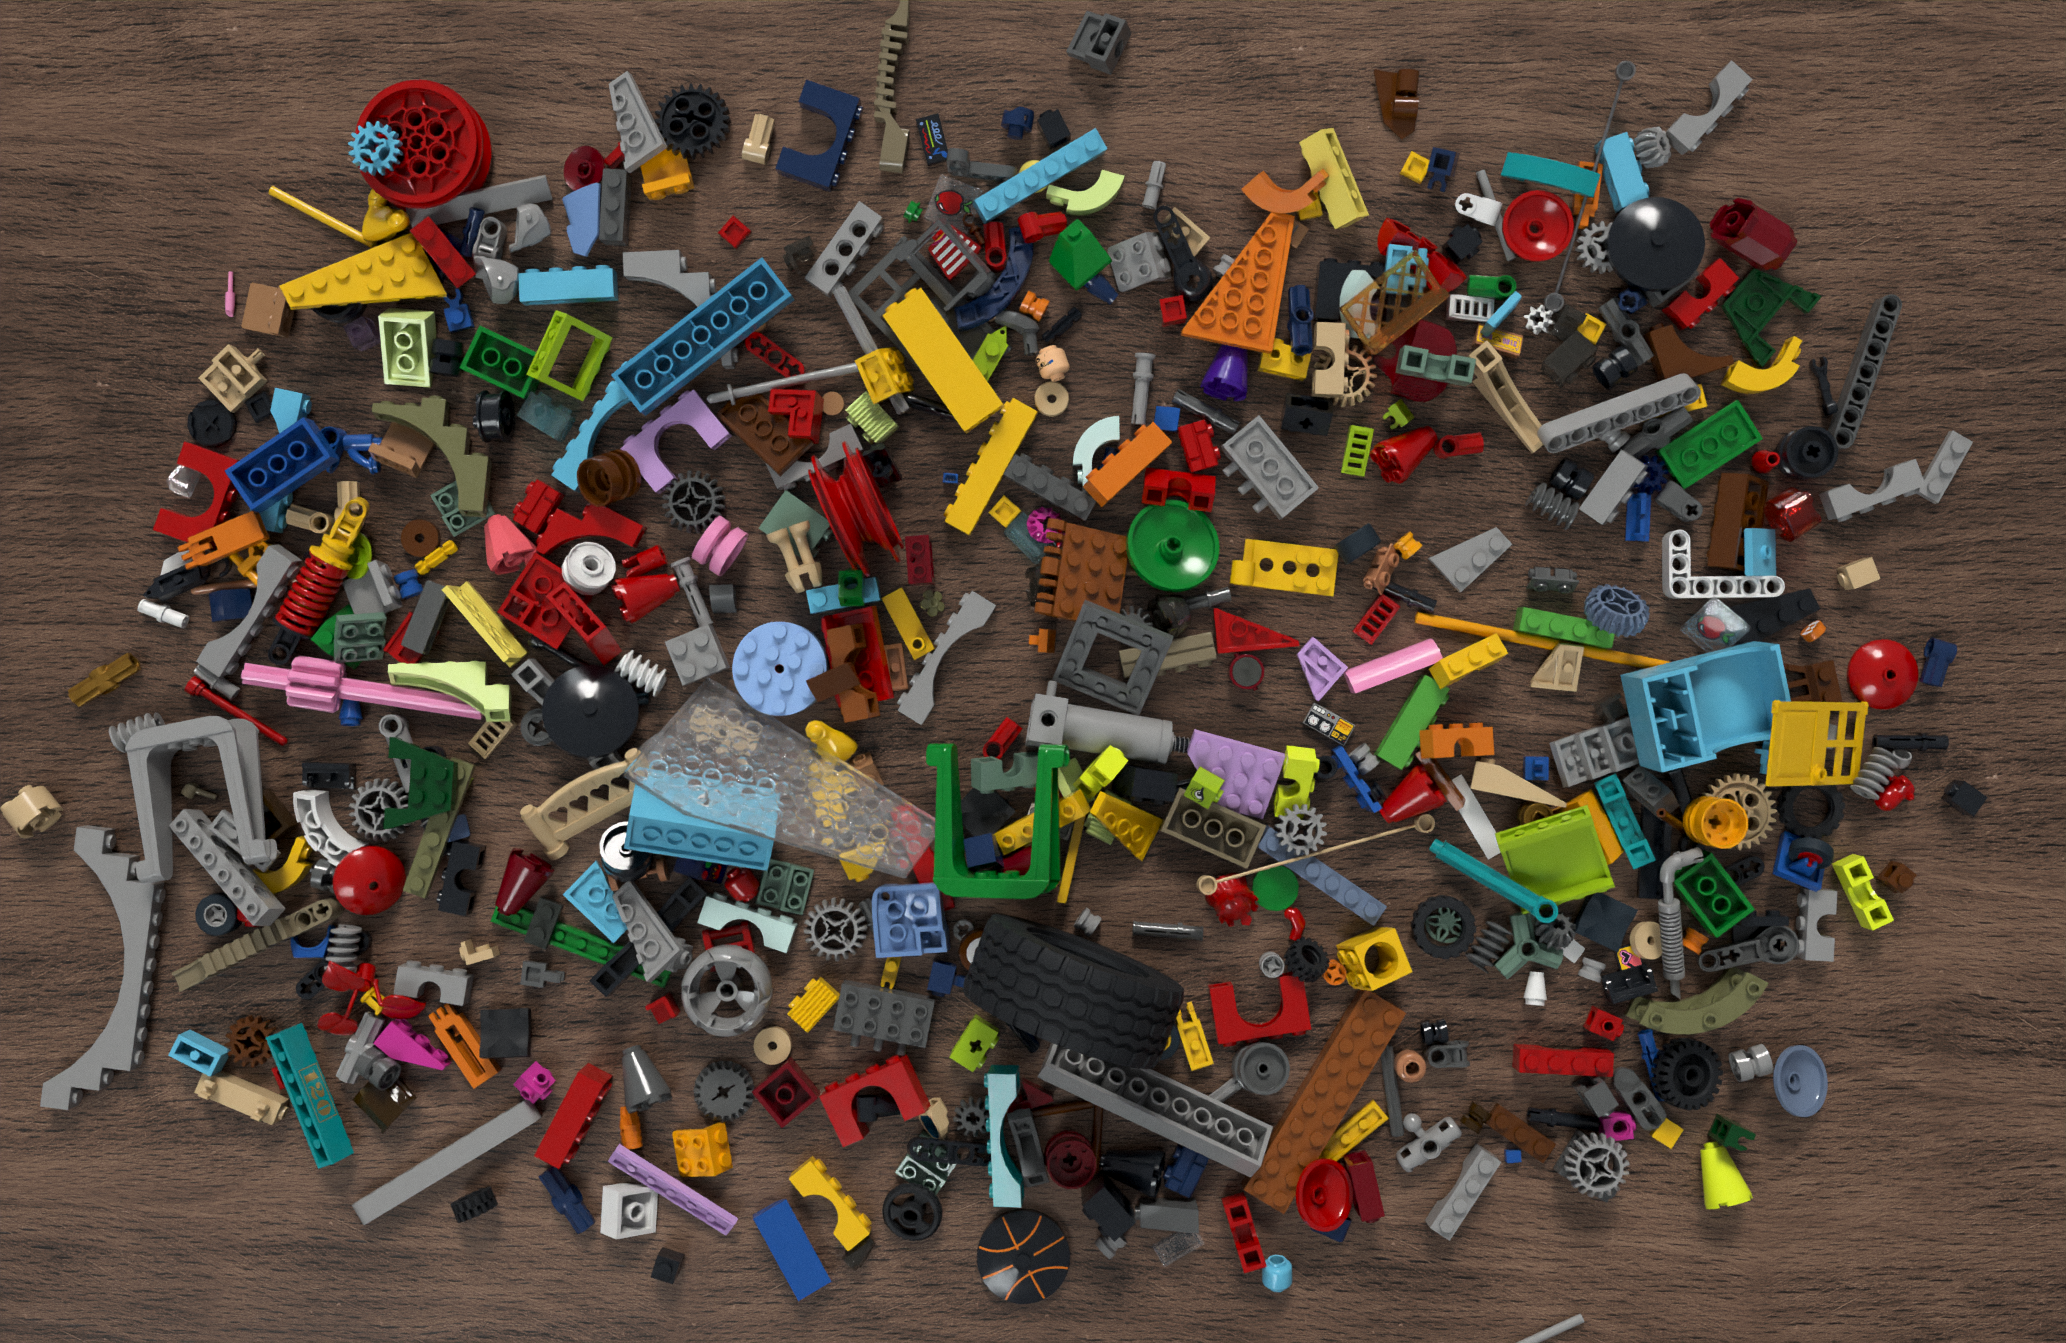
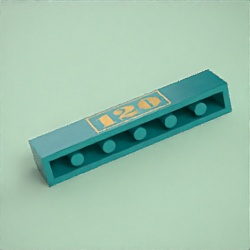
M297 1024L266 1037L318 1169L332 1165L353 1154L351 1141L346 1134L342 1119L338 1114L334 1099L330 1094L303 1024Z

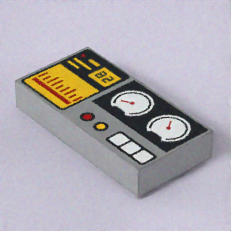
M1316 703L1312 704L1302 722L1343 746L1355 727L1354 724Z

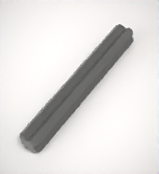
M1387 1044L1380 1057L1390 1133L1393 1137H1400L1404 1135L1397 1076L1394 1069L1393 1046Z

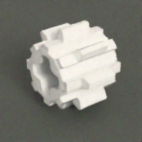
M1540 305L1537 310L1530 307L1531 313L1524 315V318L1528 319L1525 327L1527 329H1534L1533 333L1536 335L1541 330L1548 333V326L1555 324L1550 319L1553 311L1549 310L1546 312L1544 305ZM1540 316L1544 318L1543 322H1535V319L1540 318Z

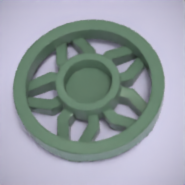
M1438 908V915L1429 914L1424 925L1426 931L1433 939L1442 943H1451L1460 937L1462 927L1456 921H1460L1461 918L1460 916L1457 918L1454 916L1456 913L1454 910L1450 912V909L1446 908V911L1442 912V908ZM1436 918V923L1429 921V919ZM1429 924L1432 926H1438L1436 929V935H1434L1431 931ZM1455 926L1459 928V933L1453 930ZM1443 929L1445 933L1440 938V931ZM1448 930H1450L1452 934L1456 935L1452 938L1445 939L1448 935Z

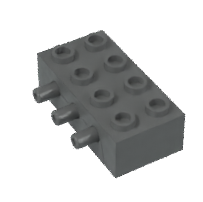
M844 979L833 1030L851 1033L850 1045L853 1047H859L861 1036L875 1038L873 1050L878 1052L882 1051L884 1040L897 1042L896 1055L905 1056L907 1045L926 1048L936 997Z

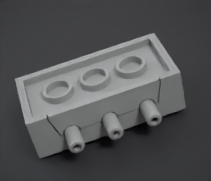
M1260 415L1220 447L1231 461L1223 469L1224 474L1229 477L1236 470H1239L1246 481L1238 487V491L1244 495L1253 488L1262 498L1252 506L1257 513L1268 506L1280 520L1319 488Z

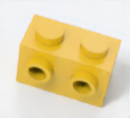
M1274 338L1271 354L1261 352L1257 371L1303 381L1307 375L1311 353L1304 356H1296L1291 352L1290 345L1284 344V341Z

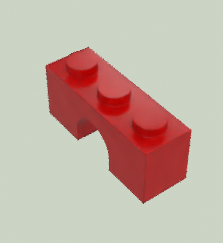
M429 216L409 231L432 257L456 289L476 274Z
M1721 258L1712 262L1696 277L1703 287L1701 299L1692 297L1685 290L1662 309L1664 314L1680 331L1687 327L1692 329L1701 321L1699 316L1704 311L1708 313L1718 305L1716 300L1721 295L1725 297L1736 288L1733 284L1739 277Z
M1146 467L1141 503L1165 506L1168 497L1181 496L1187 500L1188 509L1212 512L1216 476Z
M1244 1192L1221 1198L1244 1273L1267 1267Z

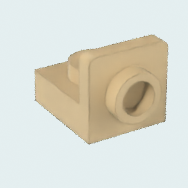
M471 939L461 942L460 955L462 960L466 961V965L500 955L498 946L490 948L489 944L476 947L474 950Z

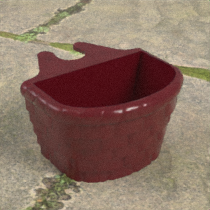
M1416 317L1412 326L1407 330L1383 333L1384 337L1388 340L1387 343L1395 346L1396 354L1392 359H1385L1380 355H1376L1373 357V363L1390 379L1392 384L1390 393L1422 403L1439 396L1449 383L1395 373L1399 351L1403 346L1407 345L1428 349L1429 353L1435 355H1457V347L1452 333L1440 325Z

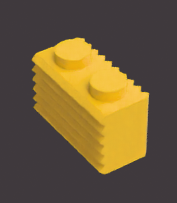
M821 976L817 981L813 978L804 987L807 992L801 998L797 995L788 1005L791 1009L787 1015L807 1033L836 1003L840 996Z

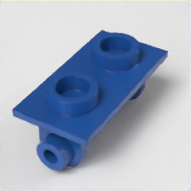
M1637 493L1633 494L1628 500L1625 541L1649 542L1651 495Z

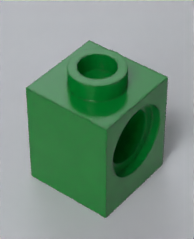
M848 568L845 571H839L838 599L841 606L865 605V578L862 570ZM849 584H857L853 589L846 588Z

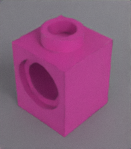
M1625 1110L1615 1111L1606 1117H1599V1135L1603 1133L1606 1135V1138L1611 1136L1615 1141L1634 1139L1633 1131H1636L1635 1120ZM1618 1121H1621V1128L1617 1131H1614V1124Z

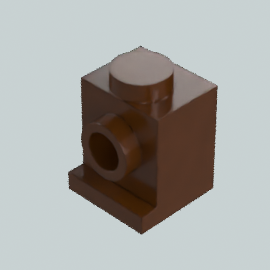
M1890 861L1876 879L1896 894L1897 892L1903 893L1909 890L1917 875L1903 863Z

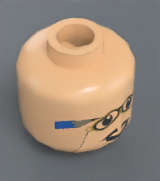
M1056 345L1045 347L1039 351V355L1036 357V364L1042 378L1051 379L1052 382L1065 378L1064 374L1069 370L1070 365L1062 348H1057Z

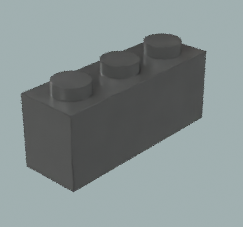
M603 169L599 240L604 245L628 246L632 176L626 170Z

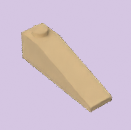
M1481 757V762L1475 761L1470 789L1566 808L1567 803L1507 769L1495 765V760Z

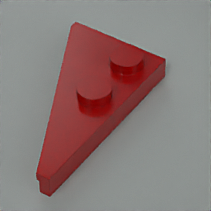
M1218 608L1213 609L1217 654L1299 646V641L1292 637L1247 621Z

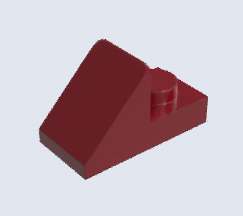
M1022 1078L1027 1096L1017 1095L1007 1109V1112L1011 1113L1020 1108L1032 1109L1054 1101L1051 1091Z

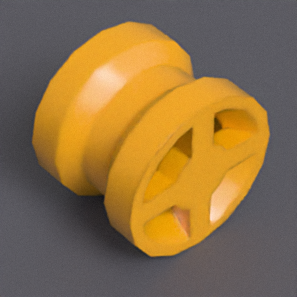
M1411 531L1394 544L1395 550H1399L1402 553L1404 560L1408 559L1422 547L1419 541H1415Z

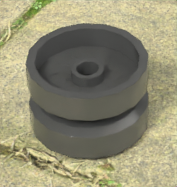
M1258 1041L1245 1043L1237 1049L1232 1058L1231 1070L1234 1080L1241 1088L1255 1094L1270 1095L1277 1093L1285 1086L1289 1078L1290 1065L1288 1057L1281 1048L1271 1043Z

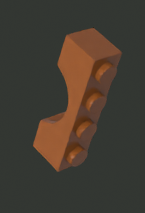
M853 624L826 630L827 644L830 647L832 656V668L847 662H852L855 668L857 656L867 647L863 624ZM860 684L839 693L841 714L844 717L845 723L880 716L876 692L869 691Z

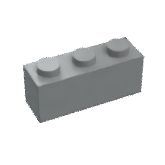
M1621 450L1579 509L1602 525H1606L1607 522L1612 523L1619 514L1617 509L1620 504H1626L1634 492L1631 489L1636 483L1641 484L1648 473L1645 470L1648 466L1625 450Z

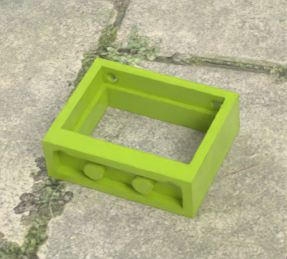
M556 310L526 375L584 401L591 390V384L595 375L600 371V364L604 355L610 349V342L613 337L566 313ZM571 325L595 337L572 388L548 377Z

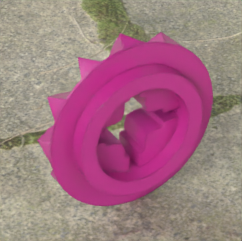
M1041 507L1033 510L1028 517V532L1038 542H1055L1047 539L1046 533H1060L1048 529L1043 532V524L1040 523L1044 522L1047 518L1062 520L1060 513H1056L1052 508Z

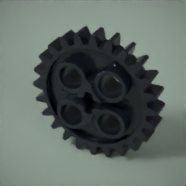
M690 83L688 90H685L684 86L680 85L681 92L671 89L673 96L664 95L667 102L658 103L661 110L655 111L658 119L654 120L667 145L666 150L672 149L675 156L681 151L683 159H686L689 153L693 160H695L697 153H700L701 157L705 158V151L707 150L709 153L714 154L712 147L721 148L719 140L726 141L727 138L724 133L730 132L729 126L726 125L731 123V119L728 116L730 112L728 107H725V100L720 99L718 92L713 94L711 87L704 91L702 84L697 89H694L693 84ZM683 106H689L685 111H680V108ZM707 110L711 111L709 115H702ZM676 128H683L680 132L674 133ZM706 132L703 137H696L698 133Z

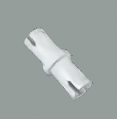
M142 599L138 605L139 612L156 618L158 622H167L180 628H185L189 622L188 615L172 610L166 604L159 605Z

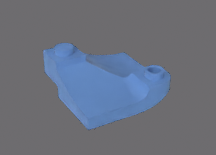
M935 883L884 884L874 891L872 896V920L876 958L919 956L924 953L947 952L951 948L949 925L946 922L942 892ZM883 892H887L890 895L888 900L883 897Z

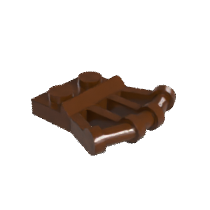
M1833 660L1805 666L1783 663L1785 670L1801 672L1803 679L1787 682L1788 689L1804 685L1806 695L1793 697L1791 701L1843 702Z

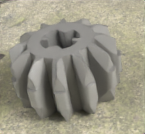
M1660 127L1646 128L1634 138L1636 144L1634 149L1637 152L1636 157H1639L1640 164H1644L1646 169L1659 167L1668 162V159L1671 157V146L1669 145V139L1666 137V132L1662 131Z

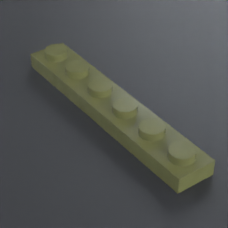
M455 757L451 758V760L458 762L455 810L429 818L403 891L424 899L428 898L476 767L474 764Z

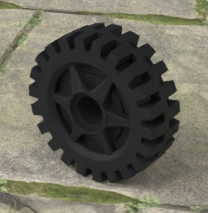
M1689 1038L1670 1040V1044L1665 1043L1662 1046L1665 1051L1659 1050L1657 1055L1660 1058H1654L1653 1063L1657 1064L1656 1068H1651V1073L1656 1074V1076L1651 1077L1652 1082L1656 1084L1653 1086L1654 1090L1658 1092V1096L1664 1102L1677 1108L1698 1110L1700 1106H1707V1101L1712 1102L1715 1099L1712 1093L1718 1094L1720 1090L1716 1088V1085H1722V1080L1718 1079V1076H1723V1070L1718 1069V1067L1722 1066L1721 1061L1717 1060L1718 1054L1713 1052L1714 1049L1707 1044Z

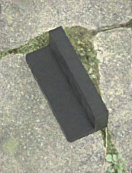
M429 580L426 581L402 640V646L415 652L429 655L450 603V599L442 591L445 586Z

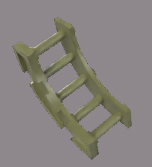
M1731 967L1725 969L1720 977L1709 986V989L1699 995L1696 994L1675 1002L1651 1000L1640 996L1631 999L1624 1015L1639 1021V1024L1664 1033L1687 1035L1703 1033L1725 1026L1744 1014L1758 1000L1769 983L1748 972Z

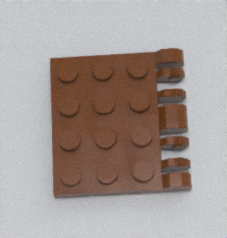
M1049 518L1047 529L1060 533L1047 532L1046 538L1060 542V547L1044 546V553L1058 556V559L1042 557L1040 574L1053 577L1055 580L1040 578L1039 585L1053 588V594L1037 593L1038 600L1050 602L1051 604L1036 602L1034 613L1076 622L1083 603L1087 600L1120 614L1128 559L1126 536Z

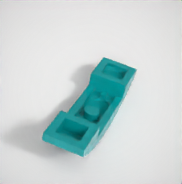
M1511 152L1507 153L1501 173L1503 177L1520 181L1527 180L1569 190L1570 193L1594 198L1601 175L1571 164Z
M1614 774L1595 782L1594 785L1633 870L1656 861L1617 775Z

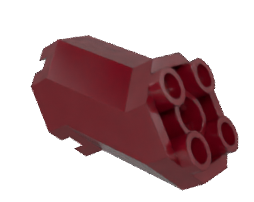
M1736 198L1733 200V205L1728 206L1725 204L1720 207L1710 222V228L1713 230L1711 238L1716 243L1758 269L1767 271L1772 268L1776 270L1783 265L1797 244V238L1794 236V231L1789 225L1759 208L1751 200Z

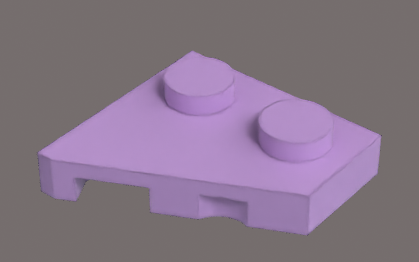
M1311 637L1296 654L1316 701H1319L1348 668L1314 637Z

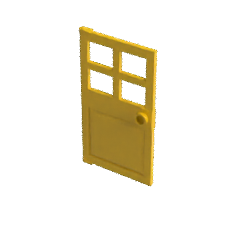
M1774 700L1771 709L1773 717L1765 786L1853 784V780L1858 777V772L1860 771L1868 702ZM1830 711H1839L1836 740H1827ZM1848 711H1857L1854 740H1845ZM1826 747H1836L1833 776H1827V771L1824 769ZM1844 747H1853L1850 775L1841 776Z

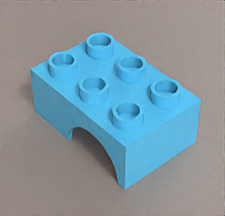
M1753 641L1620 675L1639 764L1642 767L1658 772H1666L1717 759L1715 753L1732 746L1770 740L1773 713H1771L1772 702L1774 700L1791 701L1780 645Z

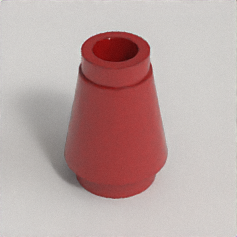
M1760 450L1752 457V466L1759 473L1770 472L1780 462V457L1777 453L1767 450Z

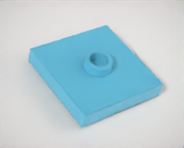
M1744 529L1745 576H1776L1775 529Z

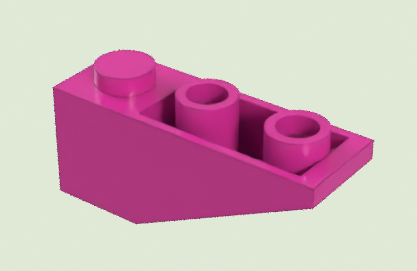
M404 1019L391 1021L373 1043L392 1059L439 1070L445 1069L452 1063L447 1059L448 1055L444 1051L435 1049L426 1036L417 1034L412 1029V1025Z

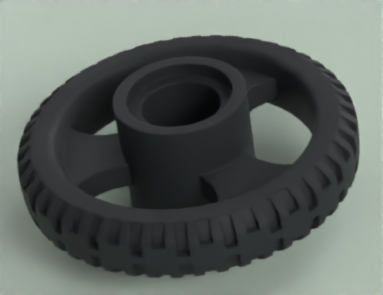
M903 1183L893 1188L887 1194L883 1203L882 1215L885 1224L893 1234L895 1233L896 1236L902 1237L905 1240L919 1241L929 1238L939 1228L943 1215L942 1206L935 1193L926 1186L918 1183ZM914 1193V1196L905 1199L902 1206L896 1205L893 1202L901 1194ZM927 1202L931 1204L934 1212L931 1224L923 1219L926 1211L925 1203ZM909 1210H913L916 1214L910 1213ZM895 1217H898L900 1223H901L904 1227H907V1228H915L916 1230H915V1231H912V1230H908V1229L903 1228L902 1226H900V1225L894 1220V1218H895Z

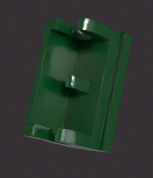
M1716 1114L1707 1134L1725 1147L1729 1145L1740 1151L1747 1150L1745 1146L1739 1145L1738 1140L1740 1137L1754 1140L1756 1136L1754 1132L1740 1123Z

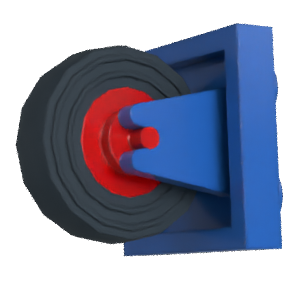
M1784 831L1780 834L1773 874L1817 892L1821 889L1825 868L1829 867L1833 862L1834 850L1828 843L1810 837L1802 838Z

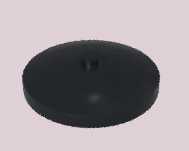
M1664 197L1644 198L1624 208L1612 223L1606 241L1609 263L1619 278L1634 288L1649 292L1667 291L1683 284L1700 265L1705 250L1704 232L1694 213L1683 204Z
M597 665L579 666L560 675L549 687L542 706L543 723L550 739L562 751L578 758H602L621 749L632 737L639 718L638 700L629 682L614 670Z

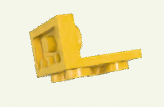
M896 347L877 349L854 360L873 404L882 402L896 394L914 390L912 385L914 383L913 378L906 371L903 364L904 357Z

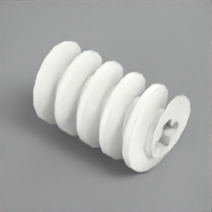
M631 650L621 659L615 672L618 673L621 670V677L626 678L629 675V683H634L637 680L636 686L638 688L645 685V692L649 693L653 690V697H656L666 683V669L658 673L657 664L649 668L650 660L648 659L641 663L642 655L634 659V650Z

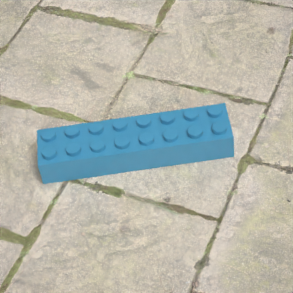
M760 258L612 373L611 376L639 412L646 416L793 302L794 298L765 260Z

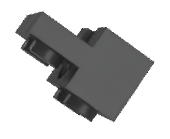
M1086 11L1066 52L1070 57L1089 63L1091 68L1111 75L1132 33L1124 19L1107 13L1101 16Z

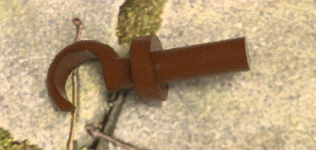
M966 213L962 219L963 224L971 228L969 232L971 235H975L980 246L985 245L986 243L980 234L981 227L979 225L976 226L974 222L966 223V218L973 216L972 213Z

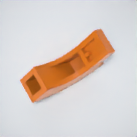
M1322 169L1302 187L1295 190H1286L1274 184L1268 175L1262 171L1241 190L1253 203L1262 209L1275 213H1291L1301 210L1314 202L1317 198L1311 191L1313 190L1317 193L1326 185L1324 180L1329 175Z

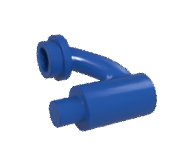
M374 434L344 435V450L348 452V455L356 463L369 469L371 474L381 471L380 462L373 460L372 457L369 460L366 459L359 451H368L372 442L380 445L383 437H375Z

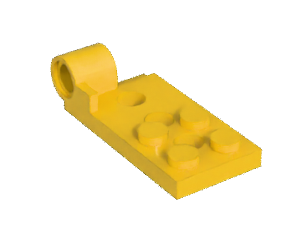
M1245 539L1243 561L1232 560L1230 584L1334 596L1339 553L1336 549ZM1263 558H1268L1272 561V569L1268 572L1260 568V561ZM1286 561H1291L1295 564L1296 569L1293 574H1286L1283 571V564ZM1309 564H1315L1318 567L1319 572L1316 577L1307 575L1306 568Z

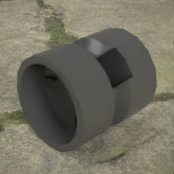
M371 1047L358 1058L355 1064V1071L382 1091L390 1088L401 1074V1066L390 1057H387L377 1047Z

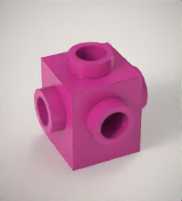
M535 1061L513 1085L520 1091L524 1099L534 1104L539 1098L544 1100L553 1091L550 1087L556 1080L548 1069L543 1068Z

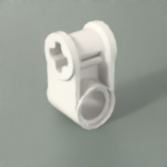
M1469 193L1461 194L1455 203L1459 213L1495 226L1503 205L1501 202ZM1466 197L1471 198L1470 203L1473 204V207L1463 211L1459 201L1465 200Z

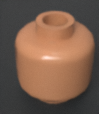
M1407 1049L1401 1051L1395 1057L1394 1069L1402 1080L1413 1083L1419 1081L1425 1075L1426 1063L1419 1053Z

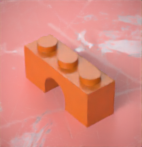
M1463 723L1449 724V729H1443V724L1429 725V730H1419L1421 759L1454 757L1456 741L1461 747V757L1494 755L1493 727H1483V723H1469V728H1463Z

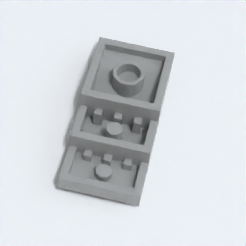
M1629 716L1549 743L1563 788L1586 780H1592L1611 772H1618L1639 763Z

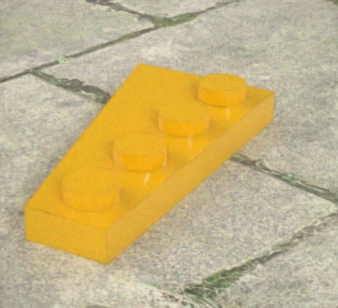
M1102 791L1099 792L1090 810V813L1126 849L1141 861H1143L1163 819Z

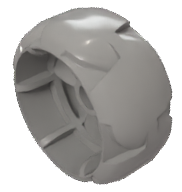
M719 945L700 954L686 970L681 984L682 1004L690 1020L698 1028L701 1027L707 1033L720 1037L741 1035L754 1028L765 1016L773 996L772 978L765 963L752 951L737 945ZM715 965L721 982L718 984L715 992L699 994L702 976ZM743 967L748 971L755 984L754 992L740 991L743 982L740 976L735 974L736 968L740 969ZM727 984H730V985L733 987V989H732V988H728V989H727V988H726V985H727ZM734 998L745 1010L742 1015L734 1018L718 1017V1013L714 1012L721 1000L731 1001Z

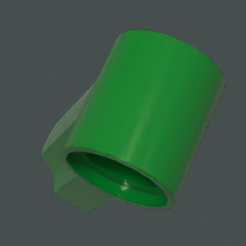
M1469 275L1467 282V296L1495 298L1500 301L1507 300L1516 289L1515 280L1508 275L1501 277ZM1498 284H1507L1509 292L1502 293L1498 289Z

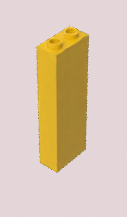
M914 288L905 294L904 297L906 299L899 304L894 302L885 309L886 313L883 317L967 434L1005 406L922 288L918 290Z

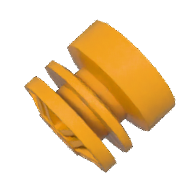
M1701 796L1692 800L1686 807L1683 815V827L1686 835L1693 842L1726 849L1738 845L1745 838L1748 830V817L1745 809L1738 802L1726 798Z

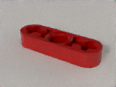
M753 332L746 338V348L785 378L791 377L790 370L784 366L787 358L791 359L787 362L790 366L794 368L797 365L799 366V375L806 373L805 367L800 361L761 333ZM759 338H761L760 343L765 348L768 347V344L771 345V347H769L765 351L764 357L761 356V354L764 353L763 350H761L758 347L752 349L753 344L751 343V341L753 339L758 340ZM773 351H779L782 354V360L777 364H773L769 360V355Z

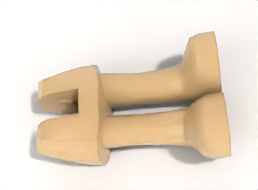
M809 520L789 526V530L800 553L802 565H799L787 527L766 535L770 543L777 544L781 549L788 568L785 577L797 594L805 591L801 574L808 572L809 579L814 588L821 586L823 583L821 564L814 561L807 541V532L810 530Z

